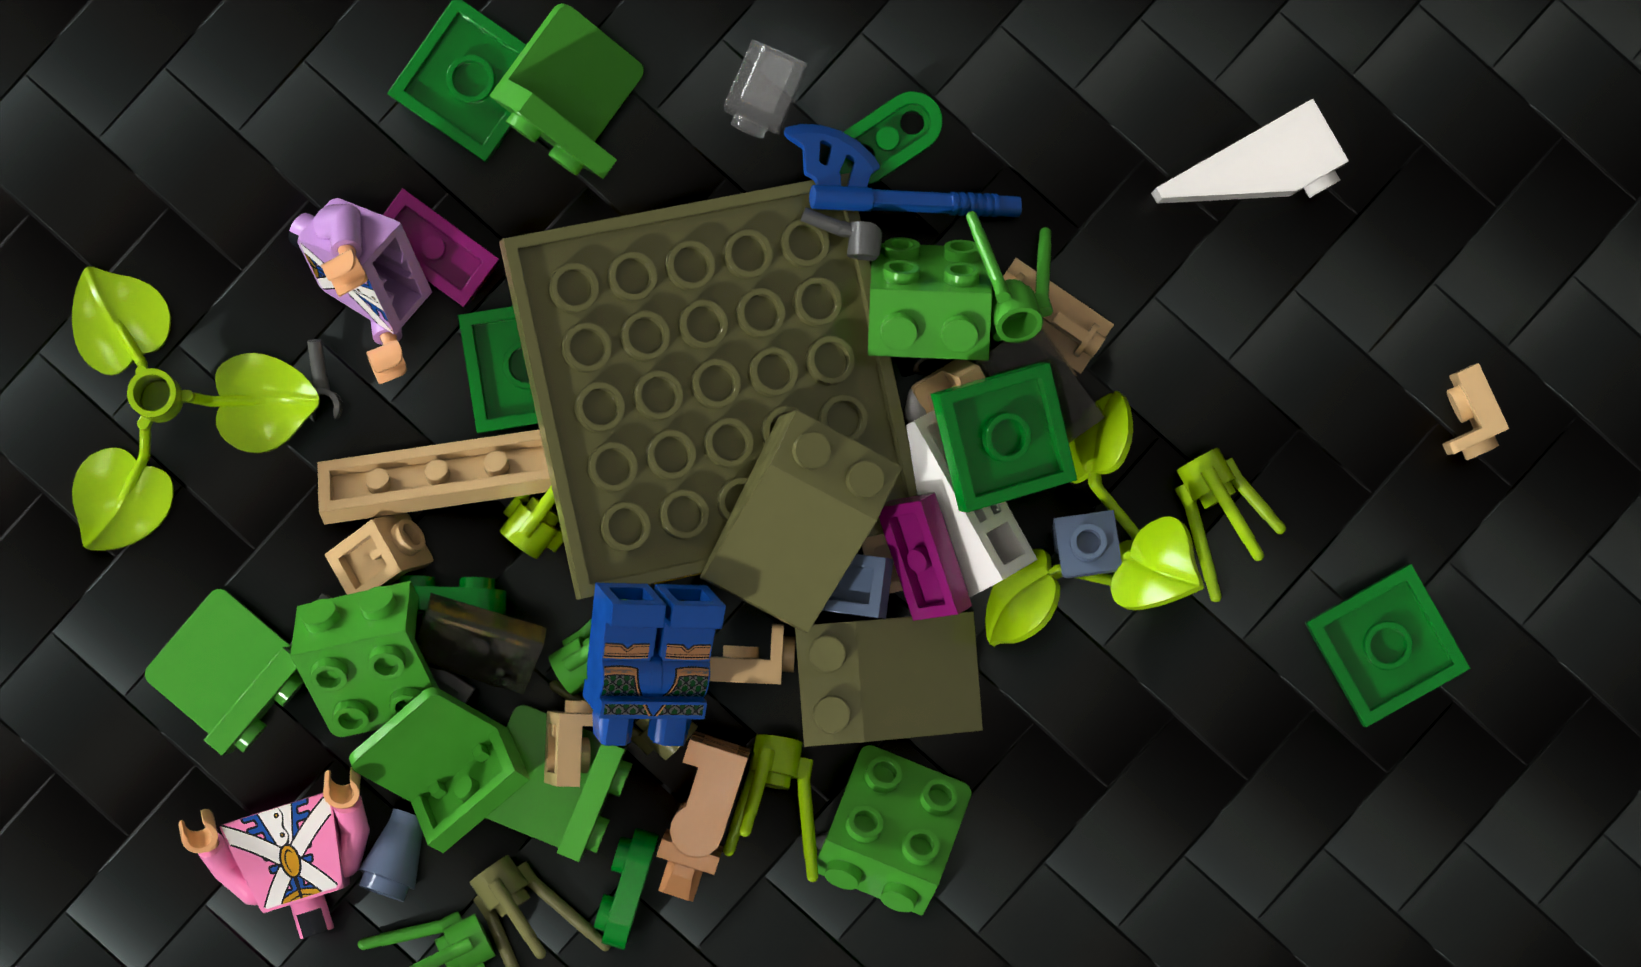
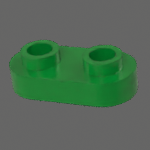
M910 91L897 95L845 130V134L859 141L864 147L869 148L880 165L879 170L870 176L867 186L880 182L929 149L940 135L942 114L937 103L931 97L920 92ZM912 113L920 116L923 121V129L917 134H907L904 132L900 121L905 115ZM845 158L839 172L840 175L851 173L853 162L848 158Z
M405 575L399 578V583L411 581L418 594L417 616L498 618L506 616L507 591L495 589V579L461 577L459 578V587L435 586V577Z
M636 828L632 839L621 836L611 867V871L621 874L615 897L603 894L593 927L594 929L604 931L602 944L625 950L658 842V834Z

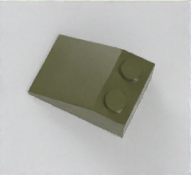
M798 410L779 416L700 578L790 626L808 633L877 522L903 466Z
M974 611L913 621L912 616L886 619L814 623L808 633L795 628L804 747L983 731Z

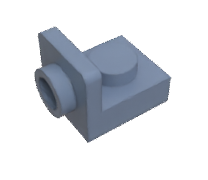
M1114 510L1054 518L1051 530L1054 552L1059 554L1061 574L1064 578L1116 572L1122 564Z
M856 554L822 611L886 619L893 559Z

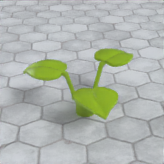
M86 267L80 276L73 299L72 326L75 344L84 361L104 375H118L125 371L133 361L137 366L135 370L136 375L128 385L127 398L131 407L141 416L137 421L139 428V455L137 460L124 449L106 448L91 454L82 462L77 470L73 482L72 499L83 546L91 551H106L132 545L153 533L168 516L174 498L172 479L165 471L153 466H146L151 455V426L153 422L162 423L173 419L180 412L183 403L219 407L216 414V427L226 442L236 449L247 453L268 452L289 441L318 408L320 397L316 389L301 372L286 362L265 354L244 353L233 356L218 367L215 374V384L219 396L182 390L179 383L166 372L155 368H148V362L144 355L154 353L162 348L170 333L171 314L163 296L150 284L137 278L107 272L95 267Z
M1114 391L1112 394L1103 396L1084 410L1066 431L1077 480L1071 483L1078 484L1088 479L1091 490L1108 510H1114L1115 519L1132 539L1125 540L1119 544L1122 564L1116 572L1076 577V579L1109 585L1114 601L1127 610H1144L1159 607L1203 590L1204 583L1196 565L1192 538L1184 523L1177 518L1168 516L1154 520L1139 530L1104 488L1101 474H1109L1116 471L1123 464L1129 452L1133 437V419L1131 408L1125 395L1119 391ZM1040 548L1033 549L1038 560L993 585L985 615L986 637L993 647L998 644H1014L1024 641L1038 633L1052 618L1060 598V585L1057 579L1063 576L1060 564L1052 567L1050 554Z

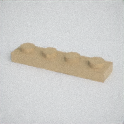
M539 429L317 462L319 514L324 525L545 493L551 486Z

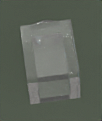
M752 39L723 105L724 111L734 116L730 125L761 139L764 138L767 130L780 135L807 73V63Z

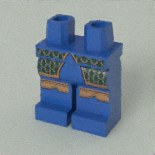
M595 583L587 660V679L584 680L582 696L593 709V734L601 744L605 746H626L631 743L634 719H650L647 735L653 743L662 746H684L691 720L705 719L707 702L704 697L710 682V657L715 629H722L726 605L707 585L655 584L653 590L648 584Z

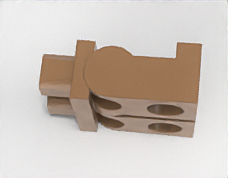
M697 731L692 734L682 763L698 767L690 795L680 804L676 811L671 827L666 829L656 857L668 860L658 891L693 902L702 873L706 872L715 875L723 850V846L719 844L726 829L751 751L750 748Z

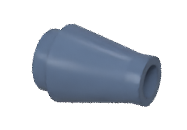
M393 808L388 823L358 869L364 872L359 884L360 887L401 902L405 901L409 889L415 890L423 836L416 815Z

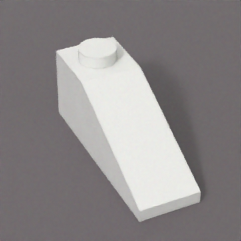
M1311 99L1156 187L1151 194L1156 203L1287 197L1304 188L1308 197L1311 198L1339 182L1340 178L1335 170L1342 167L1349 160L1314 99Z
M935 410L907 424L917 496L930 493L936 494L969 597L997 584L1038 560L1006 501L968 513L958 510Z

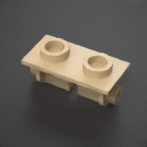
M1015 258L1003 275L1004 280H1020L1025 285L1030 286L1035 293L1037 271L1018 258ZM1050 281L1049 299L1053 313L1050 316L1042 317L1043 325L1041 330L1030 340L1081 374L1105 341L1114 324Z

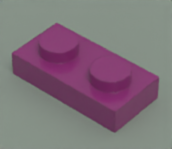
M403 188L383 214L401 223L427 281L465 309L501 261Z
M930 493L886 502L879 515V520L913 621L958 615L972 607L936 494Z

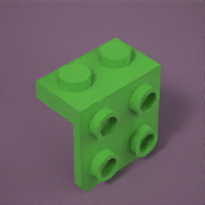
M561 3L552 9L489 96L511 113L506 123L534 143L541 136L551 144L553 148L548 155L562 167L576 176L584 168L604 179L617 159L595 143V141L640 81L644 69L638 60L577 10Z
M897 237L881 243V253L871 263L868 356L989 361L992 284L975 242L952 240L945 243L944 246L920 245L917 240Z
M411 581L389 586H378L362 592L330 599H319L312 603L297 606L290 656L329 731L337 737H346L378 730L422 691L431 687L439 688L415 641L419 597Z
M224 589L213 590L145 670L147 682L206 731L208 735L204 741L221 756L233 753L236 748L243 753L246 752L267 727L261 721L262 717L275 702L284 707L304 684L290 656L292 645Z
M437 687L427 688L349 756L352 769L356 773L411 802L427 845L442 853L446 852L530 780L509 728Z
M520 705L513 710L507 728H509L530 780L490 813L486 819L558 848L557 854L580 862L586 849L597 853L610 819L602 817L600 814L609 793L620 797L633 765L623 760L628 746H605L599 742L593 731L583 728L582 737H588L590 741L591 759L588 773H581L580 787H557L544 783L547 713L529 705Z
M867 745L863 747L855 762L832 825L818 853V874L825 876L827 881L836 887L846 890L857 889L879 898L884 905L895 911L913 912L923 916L940 883L971 798L970 787L962 781L876 746Z

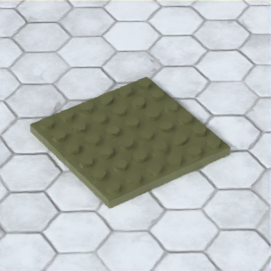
M850 173L841 174V186H847ZM813 180L519 235L499 241L576 600L593 597L595 583L653 584L702 573L778 417L795 410L810 416L903 466L886 502L917 496L909 440L891 357L868 356L870 261L847 257L849 238L836 236L833 233L800 221L805 207L811 209L809 203L810 189L812 185H816ZM812 209L840 221L844 220L849 223L861 221L859 211ZM879 518L867 537L884 534Z

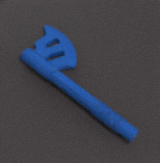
M798 124L788 126L784 130V136L802 149L804 175L812 179L816 184L812 185L810 189L809 203L811 209L941 213L951 216L956 214L958 216H966L968 212L974 211L978 217L990 216L994 218L997 216L1020 217L1022 201L1020 196H1003L993 193L990 195L989 193L974 194L972 192L957 193L951 191L950 193L869 188L867 185L870 176L879 170L880 165L874 155L859 141L840 130L823 125ZM820 143L830 148L826 165L819 161ZM845 158H848L853 162L847 186H841V175L839 172Z

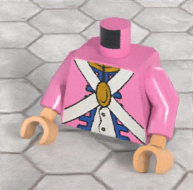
M350 767V784L338 785L332 781L331 771L327 770L324 776L323 793L220 825L222 835L217 832L213 812L209 809H202L200 812L202 822L205 825L203 830H189L183 820L179 821L182 844L188 851L198 853L213 876L245 904L258 905L263 913L290 905L300 939L334 928L324 894L350 885V876L354 875L361 866L370 833L363 801L359 795L361 775Z

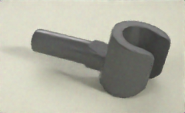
M805 207L800 221L833 233L836 236L849 238L847 257L865 261H875L881 253L882 232L876 224L864 221L851 223L844 220L840 221Z
M322 339L308 340L312 374L311 384L316 389L319 397L326 395L332 399L334 418L338 420L343 413V402L337 393L330 390ZM315 411L309 417L314 422L317 421Z

